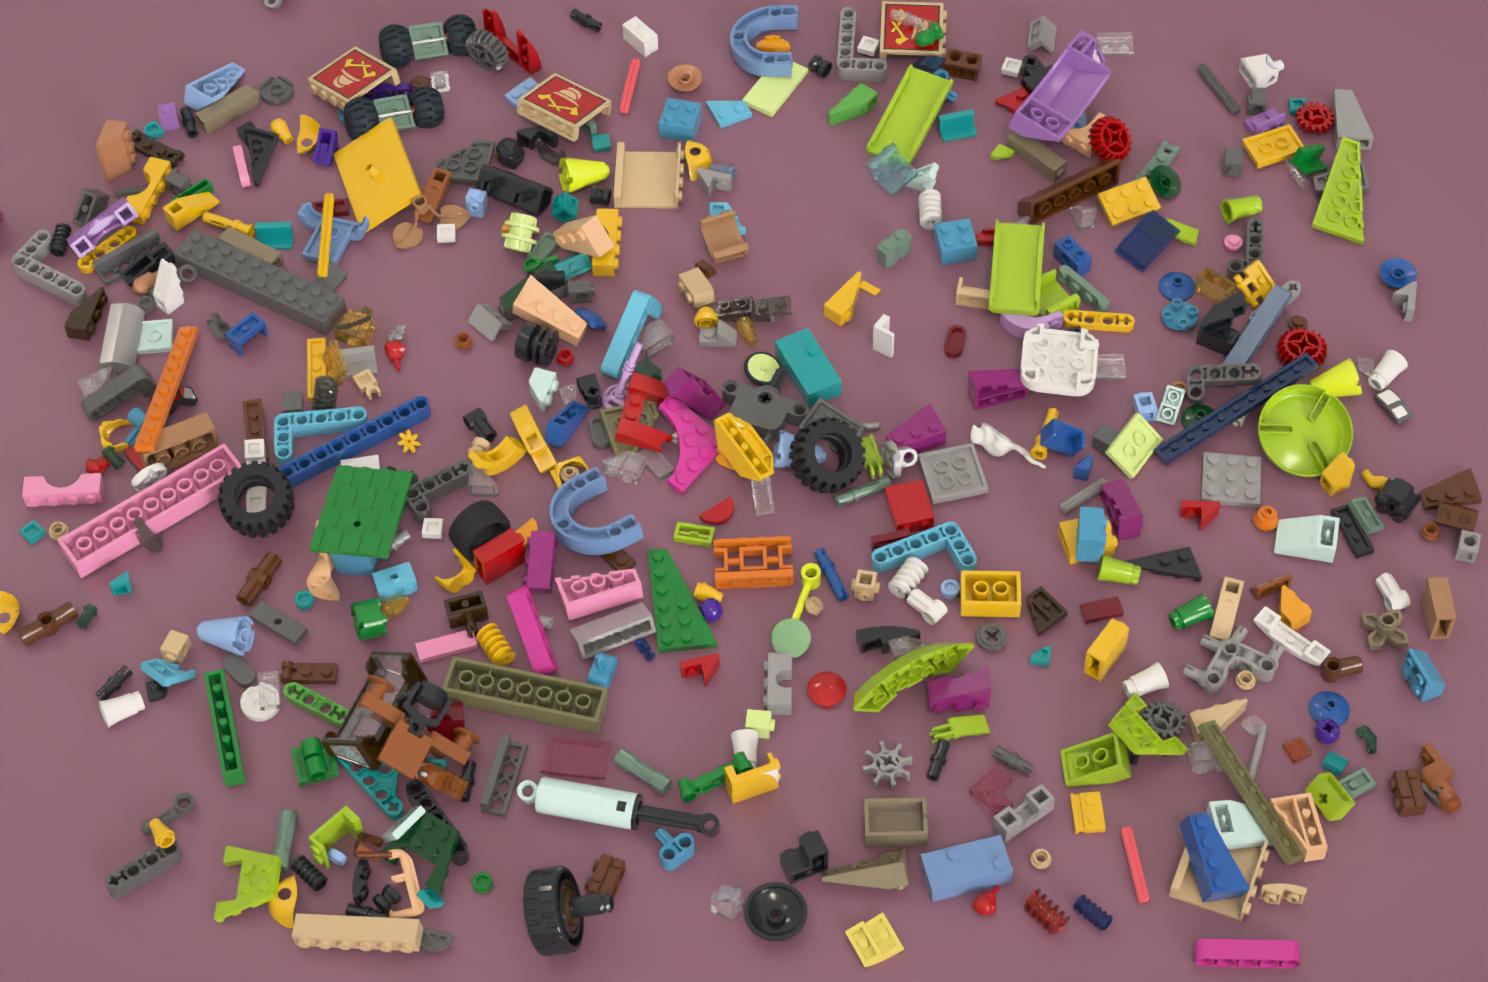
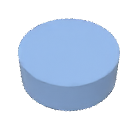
M945 580L941 584L940 593L946 599H955L960 594V585L955 580Z
M330 848L327 853L328 859L336 865L344 866L348 860L343 853L334 848Z

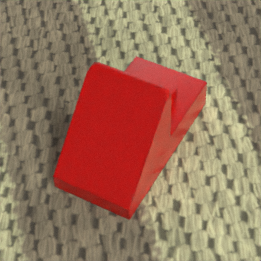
M1181 500L1179 514L1180 517L1189 519L1199 518V530H1201L1218 516L1221 504L1219 501Z
M719 653L680 661L682 678H693L702 674L705 687L720 667Z

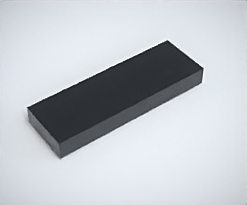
M1346 504L1331 509L1330 514L1332 517L1340 518L1339 530L1355 558L1374 553V547L1349 506Z

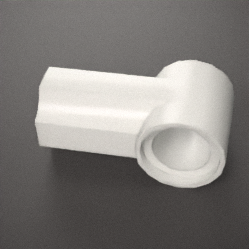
M1384 573L1376 579L1375 583L1384 596L1387 610L1403 609L1410 606L1408 593L1399 588L1391 574Z
M918 588L914 589L907 598V603L919 611L923 619L930 625L937 623L948 611L943 602L938 599H931Z

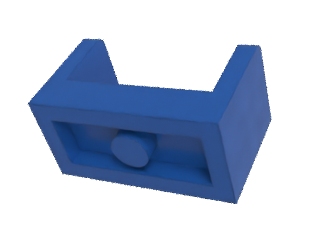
M252 312L226 332L225 335L228 346L241 356L243 355L242 345L258 332L266 336L268 331L265 321Z
M1052 419L1040 430V445L1073 457L1085 447V431Z

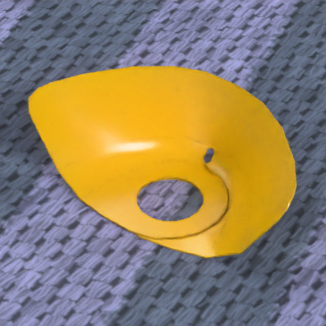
M305 114L300 115V132L297 138L298 155L315 149L319 128H321L317 121ZM304 139H310L313 142L309 147H304L301 143Z
M687 140L685 156L689 167L690 180L695 181L697 180V168L709 170L712 164V156L705 145ZM692 148H699L701 153L694 156L690 154V150Z
M0 591V615L2 613L10 615V620L7 623H0V632L5 635L17 622L20 608L17 599L12 594Z
M296 874L279 882L277 898L268 901V909L272 917L281 925L290 929L294 927L293 913L297 899ZM283 888L290 889L292 893L291 897L287 900H281L278 897L279 891Z

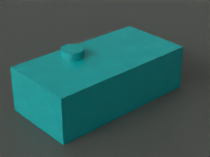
M809 328L775 341V355L808 408L814 406L819 398L827 401L842 395V381Z

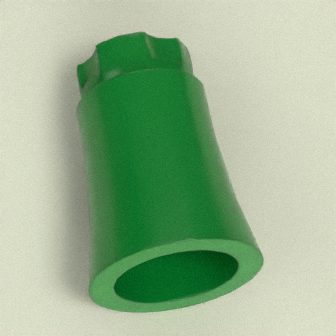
M1200 593L1191 601L1168 614V619L1175 631L1214 618L1213 608L1203 593Z

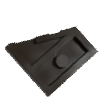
M1042 586L1026 597L1038 636H1041L1068 615V611Z

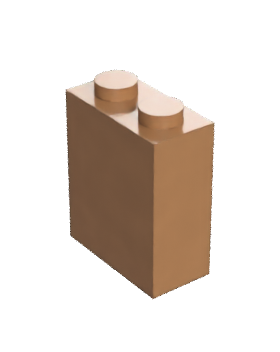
M1434 576L1427 578L1421 596V603L1429 639L1450 638L1457 617L1448 577Z

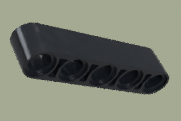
M412 780L406 785L408 801L413 808L420 805L423 808L430 806V808L425 809L427 812L455 829L421 781ZM461 835L458 839L454 857L451 858L452 863L457 866L465 865L469 860L468 847ZM458 851L463 852L462 854H455Z

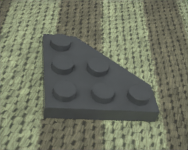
M477 139L472 142L471 146L465 149L462 147L451 153L449 158L438 160L435 163V167L451 172V182L477 185L482 165L491 164L496 146L495 141Z

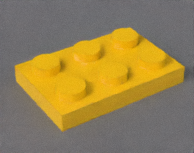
M1290 124L1244 138L1241 143L1257 169L1293 158L1297 149L1304 147Z
M1146 177L1098 193L1097 195L1111 228L1159 211L1161 208Z

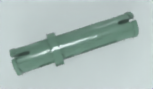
M886 476L860 487H851L846 492L834 495V500L838 507L852 501L857 502L863 497L885 490V487L891 486V482Z

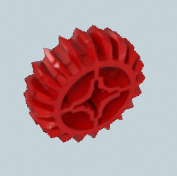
M1115 116L1101 117L1088 130L1091 133L1088 136L1091 140L1088 144L1092 145L1090 151L1095 152L1094 157L1099 156V161L1117 158L1122 161L1129 155V151L1132 149L1130 145L1133 143L1130 140L1132 135H1129V129L1125 127L1126 123H1121V118L1116 119Z
M1300 326L1297 330L1291 328L1290 332L1285 331L1284 335H1281L1279 338V342H1277L1276 353L1279 356V361L1283 362V367L1307 352L1317 362L1319 369L1327 357L1325 338H1321L1320 333L1315 334L1314 330L1308 331L1307 327L1304 330Z

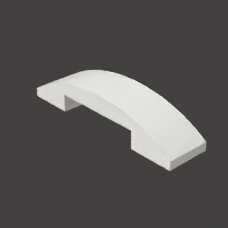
M264 439L244 440L246 464H251V461H258V464H261L262 461L266 462ZM255 486L247 490V512L255 513L267 508V487Z
M1266 606L1254 618L1255 624L1272 641L1279 643V646L1280 644L1283 645L1287 652L1305 662L1320 666L1331 653L1329 649L1316 640L1311 643L1280 621L1282 617Z

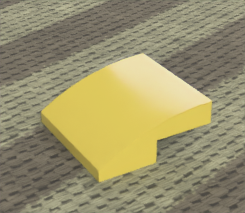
M883 912L868 922L864 923V921H861L845 931L865 967L877 964L904 950L903 945Z

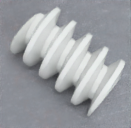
M937 190L923 191L918 197L920 225L927 230H934V224L942 223L941 194Z
M916 557L907 558L896 575L888 583L889 590L896 597L904 599L905 595L909 596L912 590L916 589L920 579H923L924 574L928 572V567Z

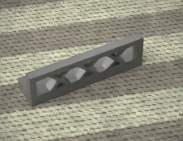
M153 228L92 261L96 275L106 287L122 278L120 273L125 269H120L121 265L132 264L136 257L146 251L151 253L152 248L163 243L160 240L158 231ZM108 272L114 273V275L108 279H106L103 276Z
M502 734L481 797L480 807L482 813L506 817L528 749L527 744L513 742L511 734ZM511 748L520 749V755L512 758L509 754ZM512 764L515 771L506 775L504 768ZM507 782L510 786L509 789L500 793L499 785ZM500 799L504 803L502 810L492 808L493 803Z

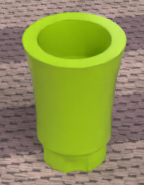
M1257 195L1236 199H1223L1220 205L1221 215L1227 224L1255 215L1263 209L1262 200Z
M1104 554L1101 559L1097 580L1137 585L1141 567Z

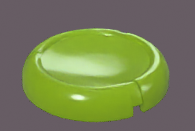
M1307 384L1288 386L1276 392L1261 411L1258 422V437L1261 447L1268 459L1276 467L1288 474L1298 477L1320 476L1341 453L1344 452L1348 455L1353 440L1351 418L1341 401L1333 394L1331 396L1326 394V390Z

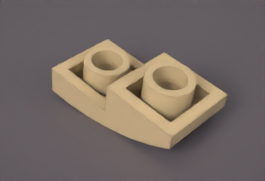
M1284 883L1263 885L1259 898L1264 899L1265 902L1280 905L1281 899L1284 898L1290 903L1302 905L1307 888Z

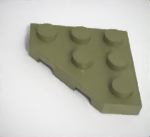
M645 401L639 423L650 427L654 426L659 416L655 402ZM624 405L599 411L616 461L634 457L640 448L615 441Z

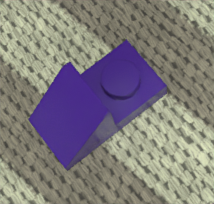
M319 128L313 162L331 166L334 150H339L337 131Z

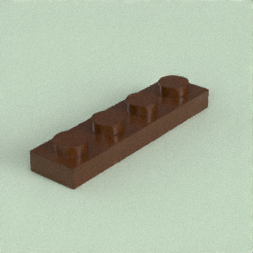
M261 398L242 401L247 440L264 439L266 462L269 463Z

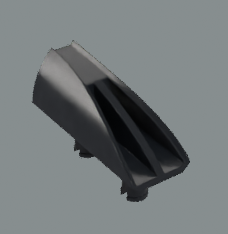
M487 164L482 165L476 189L486 191L488 196L537 217L543 214L549 207L554 193L552 188Z

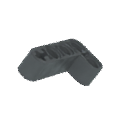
M1252 218L1247 223L1244 259H1232L1228 262L1226 279L1231 283H1236L1233 277L1237 274H1240L1242 279H1244L1246 275L1243 270L1255 260H1260L1263 265L1264 224L1258 218Z
M1254 363L1192 366L1187 372L1189 400L1193 404H1202L1205 401L1206 387L1256 385L1262 381V371L1260 366ZM1215 372L1220 373L1218 378H1211V374ZM1232 372H1238L1239 376L1236 378H1231L1230 374ZM1252 372H1256L1255 377H1251ZM1195 373L1201 374L1199 379L1191 378ZM1195 391H1200L1201 395L1199 397H1193L1192 393Z
M135 365L85 397L81 401V405L89 420H98L138 393H141L145 398L153 397L157 384L152 375L143 366Z
M461 460L411 485L406 506L418 523L423 524L424 518H432L430 503L473 481L474 476L471 463Z
M150 831L155 847L106 877L105 884L110 895L114 898H121L177 865L182 860V853L176 839L171 846L161 848L156 845L152 831Z

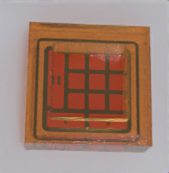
M1301 736L1283 744V749L1293 763L1311 756L1312 751Z

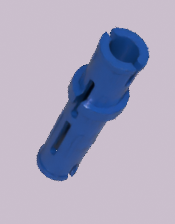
M821 548V551L820 549L816 550L814 556L820 565L821 573L825 574L839 602H842V599L843 601L847 600L849 594L835 570L834 562L830 561L824 548Z

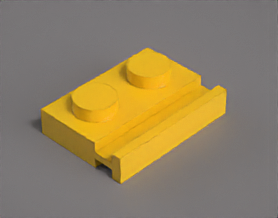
M1100 791L1084 792L1076 795L1070 793L1075 834H1078V832H1105L1106 827Z

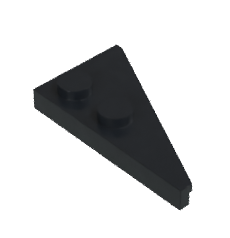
M246 125L254 185L259 187L279 140V134Z
M1190 547L1125 561L1140 566L1143 570L1152 571V574L1173 576L1182 579V576L1195 578L1196 582L1202 580V575Z

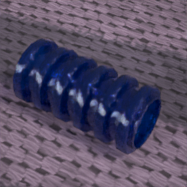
M1081 895L1074 903L1073 910H1078L1079 915L1083 914V918H1088L1089 922L1094 923L1095 927H1099L1100 931L1105 930L1112 922L1113 916H1108L1107 911H1102V908L1097 907L1096 903H1091V899H1086V895Z

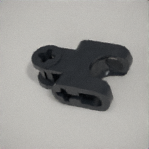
M1026 55L1022 59L1023 67L1021 74L1023 78L1020 80L1021 86L1031 94L1053 65L1045 68L1038 57Z

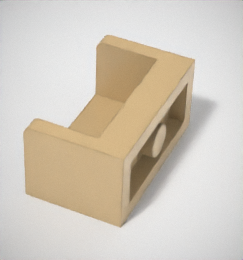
M960 277L955 304L989 310L990 290L963 286V277Z

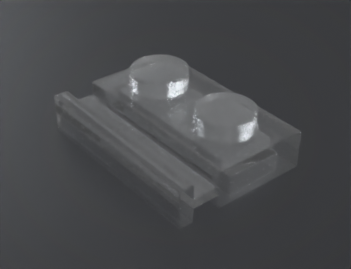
M1132 32L1097 33L1098 50L1102 51L1104 56H1133Z
M1098 354L1096 380L1126 379L1124 354Z

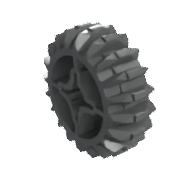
M480 29L468 36L465 43L466 51L469 52L468 56L472 58V61L476 62V65L491 72H498L508 62L509 52L506 50V46L493 33Z

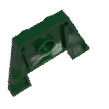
M425 811L399 839L390 842L380 852H387L392 849L405 851L406 848H409L436 865L424 885L442 895L444 892L445 878H448L450 871L448 867L451 858L454 857L460 832ZM383 858L393 865H396V863L399 860V858L389 860V858Z

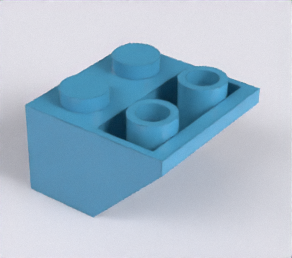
M1408 649L1401 673L1403 678L1409 682L1413 695L1417 696L1420 702L1442 695L1446 684L1428 654L1417 649Z

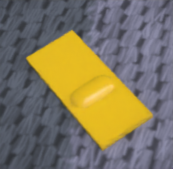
M864 280L861 282L860 288L874 296L881 291Z

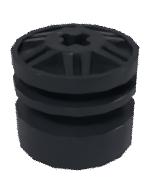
M526 321L520 328L516 338L515 357L527 362L532 359L534 364L548 367L557 351L559 332L556 329H549V327L541 329L539 324Z

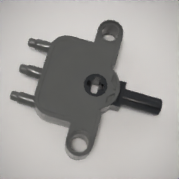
M781 367L776 369L769 385L764 384V386L754 389L753 386L735 380H727L722 384L723 401L732 405L730 413L734 417L751 424L766 446L769 445L770 441L778 439L779 430H784L787 424L798 427L809 411L808 406L802 402L780 397V386L787 374Z

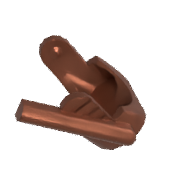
M364 832L360 833L354 844L353 856L359 859L368 858L373 862H379L381 858H392V852H376L366 844L367 842L380 847L383 845L381 837Z

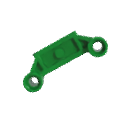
M743 751L737 752L733 756L734 760L729 764H723L710 773L701 774L695 780L689 781L687 777L678 780L677 784L682 801L684 803L691 802L698 797V793L702 795L724 785L725 767L732 765L736 775L754 769L751 761L747 759Z

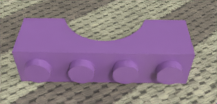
M123 196L66 240L81 259L96 247L98 241L114 228L127 225L139 215L125 196Z

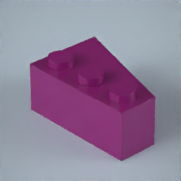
M1123 479L1102 483L1099 495L1117 541L1140 536L1141 528H1143V513L1131 494L1129 486L1126 485Z

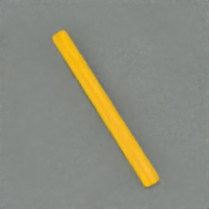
M332 193L324 195L317 268L318 277L320 278L327 277L334 208V195Z

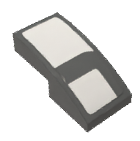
M1388 388L1374 395V401L1386 409V416L1397 424L1413 417L1410 408L1392 389Z

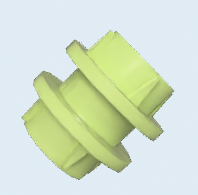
M511 213L510 220L504 222V225L510 227L509 233H502L501 235L502 238H505L504 247L521 253H529L531 246L537 243V241L531 239L532 233H539L540 230L536 227L537 219L521 213Z

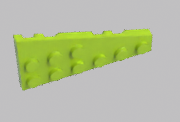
M1343 136L1311 227L1363 245L1364 222L1362 220L1363 200L1360 142Z

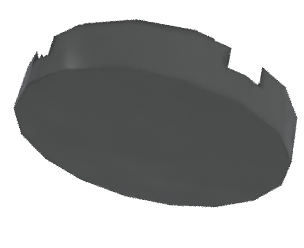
M270 77L260 85L259 93L261 99L266 104L279 106L292 99L294 87L293 83L286 77Z

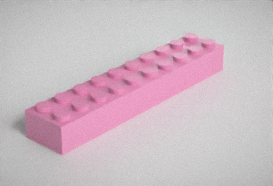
M222 444L57 540L60 549L80 578H83L218 499V494L220 493L219 486L221 483H225L223 480L225 475H231V469L234 467L238 469L241 465L228 447Z

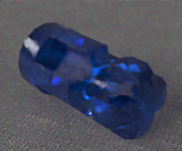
M640 638L635 642V646L641 654H644L646 661H652L656 655L651 651V647L645 638Z

